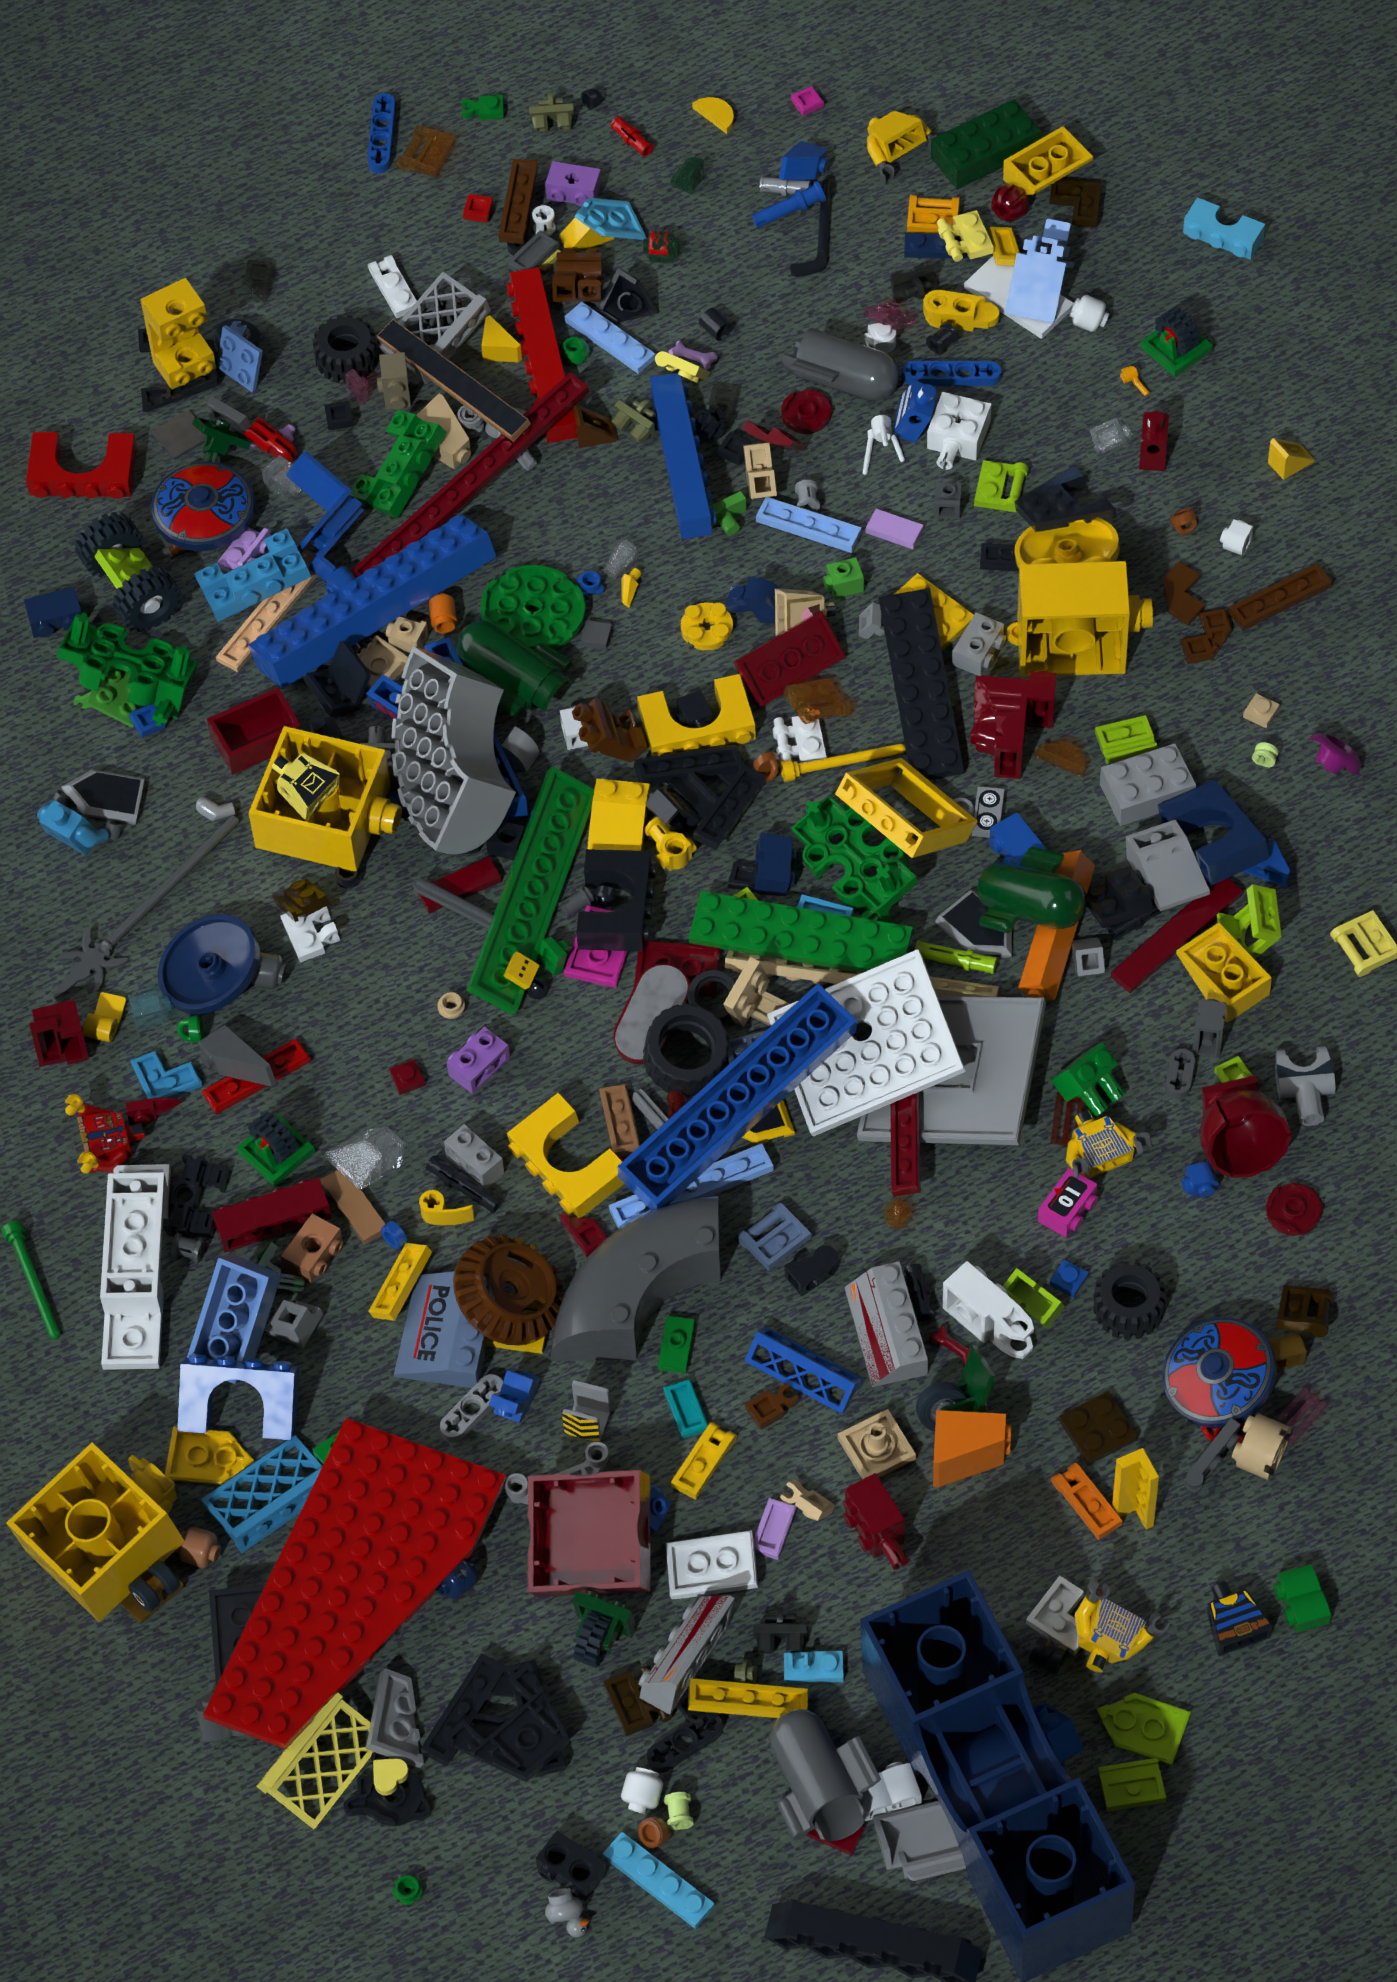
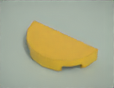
M706 97L692 103V108L726 134L732 129L734 114L732 107L726 101L719 98Z

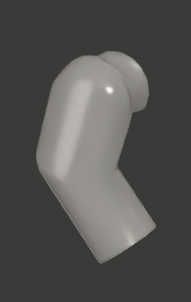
M201 797L196 802L197 811L211 821L235 815L232 802L219 806L207 797Z

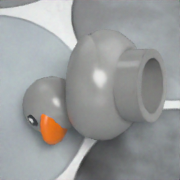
M561 1888L549 1893V1903L545 1909V1915L549 1922L556 1924L557 1922L568 1921L566 1925L568 1934L576 1938L583 1936L590 1921L580 1917L583 1911V1904L580 1899L572 1895L570 1888Z

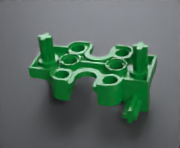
M86 613L76 614L58 648L57 658L70 662L78 668L80 684L83 687L98 692L102 680H105L109 671L113 669L124 670L130 674L127 688L130 689L128 702L148 706L155 701L156 710L152 720L156 721L157 726H161L162 723L166 724L169 717L178 719L185 691L193 679L198 663L197 660L189 658L191 651L187 650L188 647H176L174 652V648L169 642L154 638V640H149L144 649H131L125 645L128 631H125L124 627L109 623L96 628L89 624L90 618L87 617Z
M829 795L820 803L817 800L814 803L808 801L806 803L807 814L791 827V830L806 846L803 850V859L810 874L819 881L820 877L830 869L831 864L843 865L846 870L845 875L832 886V890L836 893L838 900L844 906L851 907L854 910H860L866 906L867 910L858 918L892 923L893 921L888 911L899 899L919 883L917 877L908 869L909 859L907 854L888 838L878 846L871 847L864 844L863 838L877 829L848 804L844 803L840 806ZM862 822L861 825L856 827L854 826L855 824ZM842 834L844 839L839 844H832L830 839L833 835ZM893 855H898L894 859H889ZM822 857L820 861L814 862L817 858ZM872 866L878 867L875 876L868 877L865 875L867 868ZM853 890H858V891H857L856 893H854V894H851V895L849 894V893H850L851 891H853Z

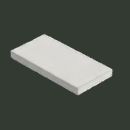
M992 256L964 283V288L974 295L985 297V302H991L998 307L1001 313L1039 338H1044L1071 312L1074 303L1060 294L1056 318L1053 323L1007 314L1005 309L1014 266H997Z

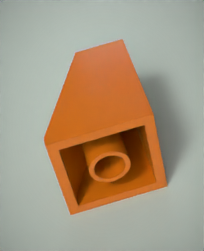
M936 1410L933 1487H941L1004 1465V1455H1010L1011 1425H1006V1414Z

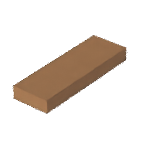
M622 1084L600 1088L599 1093L612 1151L618 1158L629 1156L640 1146L627 1085Z
M345 1166L320 1179L321 1185L364 1245L382 1235L381 1227L385 1225L384 1221Z

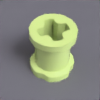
M674 1792L664 1797V1803L668 1805L669 1812L667 1828L680 1830L688 1829L694 1825L693 1818L689 1814L688 1803L691 1801L690 1794Z

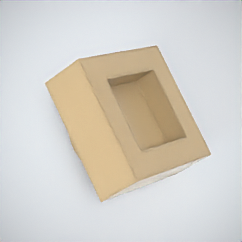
M1256 693L1245 709L1243 718L1267 728L1278 712L1280 704Z

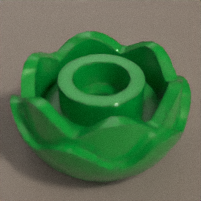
M569 337L559 346L560 358L569 365L582 364L590 356L589 345L582 338Z

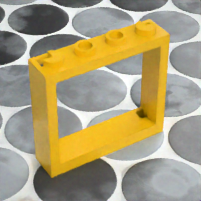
M902 758L846 772L835 793L911 858L965 843L978 822L977 819ZM900 768L903 770L901 775L898 774ZM890 785L939 825L940 828L921 832L872 790ZM913 834L919 837L917 841L912 838Z

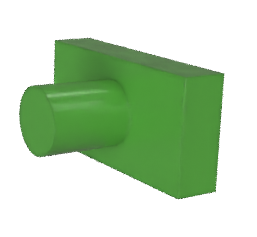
M741 491L709 506V509L714 508L716 524H711V526L714 527L720 524L728 536L734 535L739 531L740 526L734 517L746 512V498Z

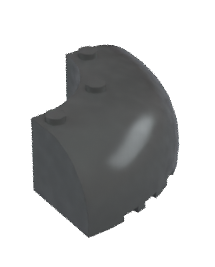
M719 1196L693 1198L654 1209L630 1221L605 1239L588 1256L576 1272L563 1296L552 1334L551 1362L637 1359L638 1344L646 1321L671 1295L684 1288L686 1290L700 1284L721 1282Z

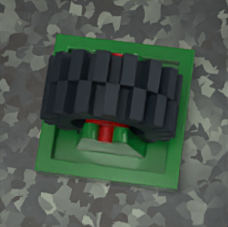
M1173 307L1158 317L1155 321L1156 331L1144 338L1140 346L1174 378L1212 352L1213 347L1200 334L1199 330L1195 329L1197 325L1195 322H1191L1192 318L1190 315L1186 316V312L1184 310L1181 311L1179 307Z
M268 1111L264 1112L249 1125L250 1136L236 1147L237 1153L274 1187L315 1153L314 1146L278 1113L273 1115V1113Z

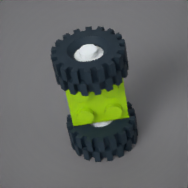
M111 512L110 516L107 514L101 515L102 519L97 520L95 518L92 520L93 524L91 526L86 525L83 528L85 530L84 533H79L77 536L79 540L75 541V552L91 575L95 576L97 574L98 577H103L106 574L114 584L118 595L113 597L115 602L113 607L125 625L131 631H134V629L136 632H141L142 629L145 632L150 631L152 626L156 628L160 625V622H167L169 615L174 616L177 612L175 608L181 605L179 600L183 599L182 591L167 570L158 567L156 570L142 552L143 548L141 545H144L143 536L128 515L122 512L119 514Z

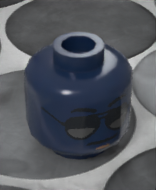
M465 1558L438 1586L436 1591L441 1596H447L451 1599L460 1598L476 1584L477 1570L470 1559Z

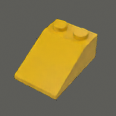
M596 778L587 849L642 851L645 836L644 828L647 825L649 809L645 804L650 795V785L648 783Z
M1217 923L1176 950V954L1206 1000L1215 999L1226 1004V1023L1270 995L1272 977L1220 923Z

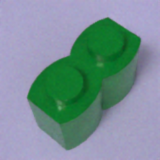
M1311 1564L1277 1573V1581L1273 1584L1277 1600H1283L1286 1609H1283V1614L1288 1626H1293L1294 1631L1300 1633L1330 1624L1331 1613Z

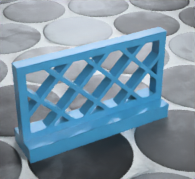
M294 1435L292 1440H287L202 1498L201 1502L234 1540L240 1552L244 1553L300 1514L322 1465ZM294 1446L299 1450L298 1459H284L285 1453ZM267 1465L276 1466L274 1476L260 1475L261 1469ZM282 1466L296 1467L294 1477L280 1476ZM302 1467H313L316 1470L308 1477H300ZM243 1481L253 1482L251 1492L237 1491L238 1485ZM258 1483H272L271 1492H257ZM278 1483L292 1484L291 1489L287 1492L276 1493ZM220 1497L229 1498L227 1508H215L212 1503ZM235 1499H249L247 1509H233ZM255 1499L269 1500L268 1505L262 1509L253 1510ZM231 1516H245L244 1521L236 1527L232 1528L229 1524Z

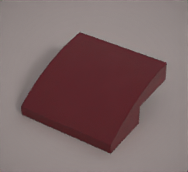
M748 420L742 428L749 434L780 447L803 451L807 447L787 431L773 427L770 432L762 425Z

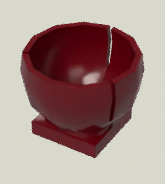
M1255 1075L1201 1088L1203 1118L1199 1130V1138L1205 1156L1214 1170L1227 1177L1230 1175L1231 1178L1253 1177L1271 1169L1285 1155L1291 1139L1289 1123L1277 1102L1259 1092V1084Z

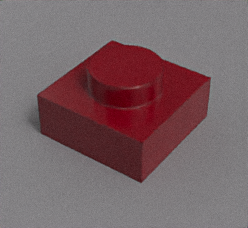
M415 1059L389 1068L391 1078L399 1095L425 1086Z

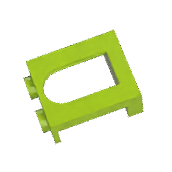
M1252 884L1247 889L1248 904L1234 916L1218 913L1217 921L1256 959L1277 942L1282 935L1276 890ZM1251 923L1252 936L1259 940L1250 947H1247L1245 944V933Z

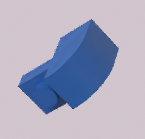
M517 1368L507 1370L500 1392L492 1394L489 1406L495 1407L493 1413L520 1423L525 1418L535 1397L541 1377Z

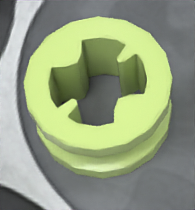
M1261 742L1256 745L1252 760L1257 765L1273 767L1279 751L1274 745Z

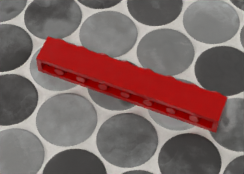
M539 267L510 272V283H506L508 297L514 298V302H511L513 317H518L519 320L515 322L517 336L523 337V341H520L522 356L527 355L528 360L524 361L526 375L532 376V380H529L531 395H536L537 397L536 400H533L534 405L565 377ZM572 408L543 433L546 436L547 443L577 438Z

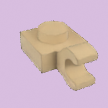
M791 1480L786 1484L793 1490V1496L788 1492L780 1496L785 1503H795V1506L801 1509L806 1517L817 1521L831 1515L836 1506L816 1491L806 1490L797 1480Z

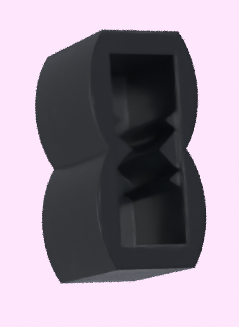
M666 788L654 790L645 803L647 808L666 828L670 830L676 829L683 835L690 833L701 821L699 814L678 793H671Z

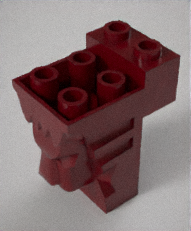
M1030 671L1029 680L1018 677L1002 678L992 675L976 676L974 725L971 730L970 743L975 745L978 752L994 755V777L1021 779L1026 726L1053 728L1057 673Z

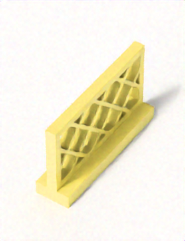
M339 1693L311 1720V1724L284 1750L256 1786L265 1794L268 1792L313 1829L318 1826L373 1753V1751L366 1749V1747L359 1748L357 1731H369L371 1722L343 1701V1696ZM340 1709L350 1716L351 1728L336 1729L335 1715ZM356 1722H358L361 1725V1727H356ZM330 1723L331 1730H324ZM352 1732L354 1748L339 1750L337 1734ZM332 1734L334 1750L318 1752L316 1739L320 1735ZM312 1746L313 1753H306ZM360 1752H366L362 1759H360ZM355 1753V1768L353 1770L341 1771L339 1754ZM334 1755L336 1771L321 1773L319 1756ZM314 1757L316 1773L300 1775L298 1762L302 1758ZM294 1769L295 1776H288ZM342 1775H348V1777L343 1782ZM337 1776V1791L335 1793L323 1794L321 1777ZM316 1778L318 1794L302 1796L301 1780ZM296 1780L298 1797L287 1798L277 1790L284 1781ZM324 1798H330V1800L325 1805ZM319 1799L320 1813L315 1819L304 1812V1800ZM298 1801L299 1807L293 1802Z

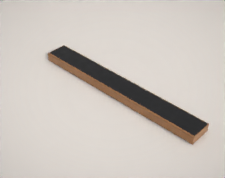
M394 319L376 336L377 340L393 353L405 352V359L409 365L512 442L531 424L526 417Z

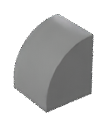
M517 727L513 728L501 745L511 767L524 773L529 770L539 755V749L534 740Z
M1098 937L1073 940L1071 949L1077 975L1085 976L1105 973L1103 947Z

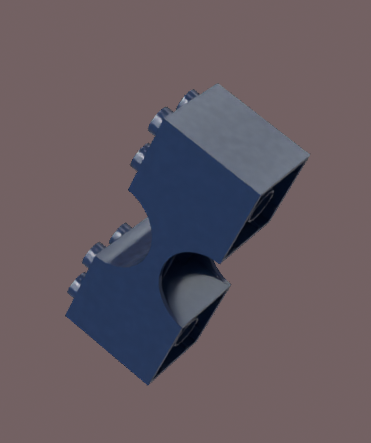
M970 1570L861 1618L863 1674L914 1774L920 1772L935 1793L960 1847L967 1870V1877L1020 1981L1026 1982L1131 1933L1135 1883L1079 1777L1074 1780L1070 1778L1052 1751L1031 1705L1025 1686L1024 1673Z

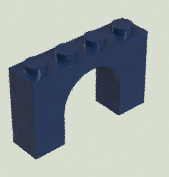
M1215 779L1158 805L1161 824L1176 820L1184 834L1208 825H1219L1231 830L1225 837L1196 850L1199 867L1211 885L1269 859L1267 847L1270 846L1266 834L1259 832L1254 820L1244 814L1241 805L1238 802H1234L1225 787H1221Z

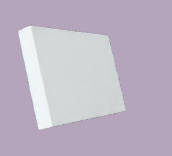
M752 1531L666 1543L671 1599L758 1588Z

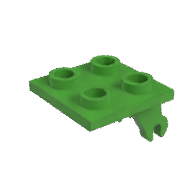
M113 669L108 672V676L105 680H102L98 692L92 690L83 696H75L73 701L74 705L82 703L81 708L87 709L92 707L129 727H134L130 720V712L142 707L141 705L128 702L130 689L127 688L130 674L119 669Z

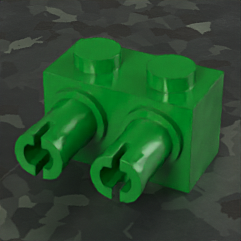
M1103 1042L1084 1052L1051 1079V1082L1066 1102L1075 1097L1081 1098L1094 1117L1109 1107L1095 1089V1084L1098 1083L1111 1103L1126 1094L1112 1074V1069L1118 1063Z

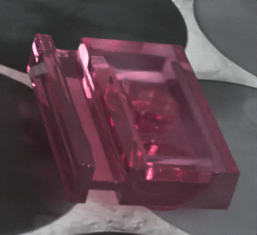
M887 301L885 304L877 303L876 305L866 306L863 316L883 325L892 324V329L894 330L913 327L916 320L914 316L905 317L906 313L899 310L900 306Z

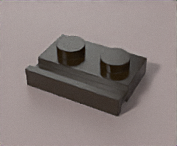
M308 879L295 881L289 888L283 891L284 895L280 897L277 895L272 896L277 907L295 922L299 921V916L304 914L307 917L329 905L326 895Z

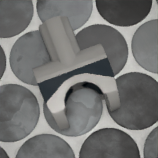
M1317 1046L1315 1062L1306 1067L1293 1064L1288 1055L1286 1056L1285 1050H1276L1275 1080L1278 1098H1296L1300 1124L1312 1126L1322 1123L1324 1121V1114L1320 1095L1335 1094L1333 1065L1326 1046Z

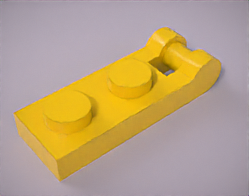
M711 1422L672 1479L671 1487L696 1500L728 1450L736 1442L737 1434L731 1431L725 1432L720 1429L718 1424ZM715 1439V1440L719 1441L720 1443H719V1445L717 1446V1445L711 1443V1441H713V1440Z

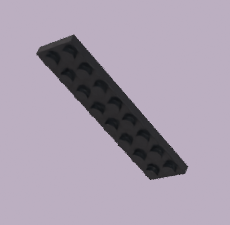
M930 588L878 597L908 764L928 780L964 774Z

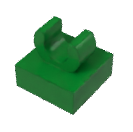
M550 936L542 940L537 958L555 976L563 971L565 960L569 958L566 952L571 950L572 947L566 940L557 943Z

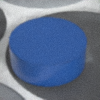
M389 1221L381 1227V1234L384 1240L392 1248L400 1249L407 1243V1237L397 1223Z

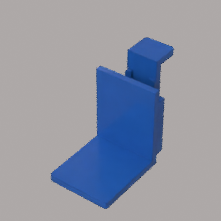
M304 451L287 472L286 476L324 508L327 513L309 532L297 549L300 553L311 540L315 542L314 546L319 551L315 554L316 558L308 568L322 580L327 581V575L335 571L336 567L324 556L364 510L360 507L362 503L354 497L352 499L349 496L352 490L308 452Z

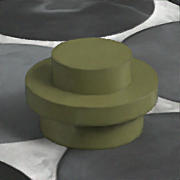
M743 1660L742 1663L736 1664L734 1672L735 1682L756 1683L757 1668L752 1666L750 1660Z

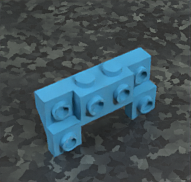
M287 528L264 539L269 553L224 575L217 562L194 573L218 622L311 577Z

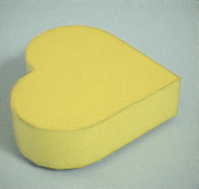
M401 1759L373 1760L376 1791L381 1795H391L397 1789V1785L403 1783L408 1778L407 1764Z

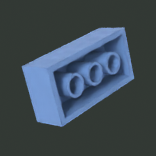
M233 1254L218 1257L187 1358L192 1354L205 1355L206 1359L217 1360L218 1357L223 1356L233 1357L236 1362H246L247 1359H255L282 1274ZM227 1380L233 1384L244 1382L242 1380Z

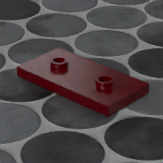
M818 611L736 659L733 663L756 707L761 708L846 656L823 611Z

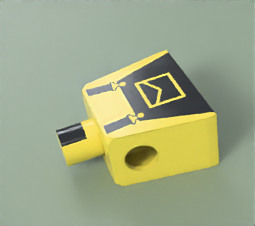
M300 754L293 763L280 755L272 765V768L280 774L277 781V790L305 820L339 786V772L306 754Z

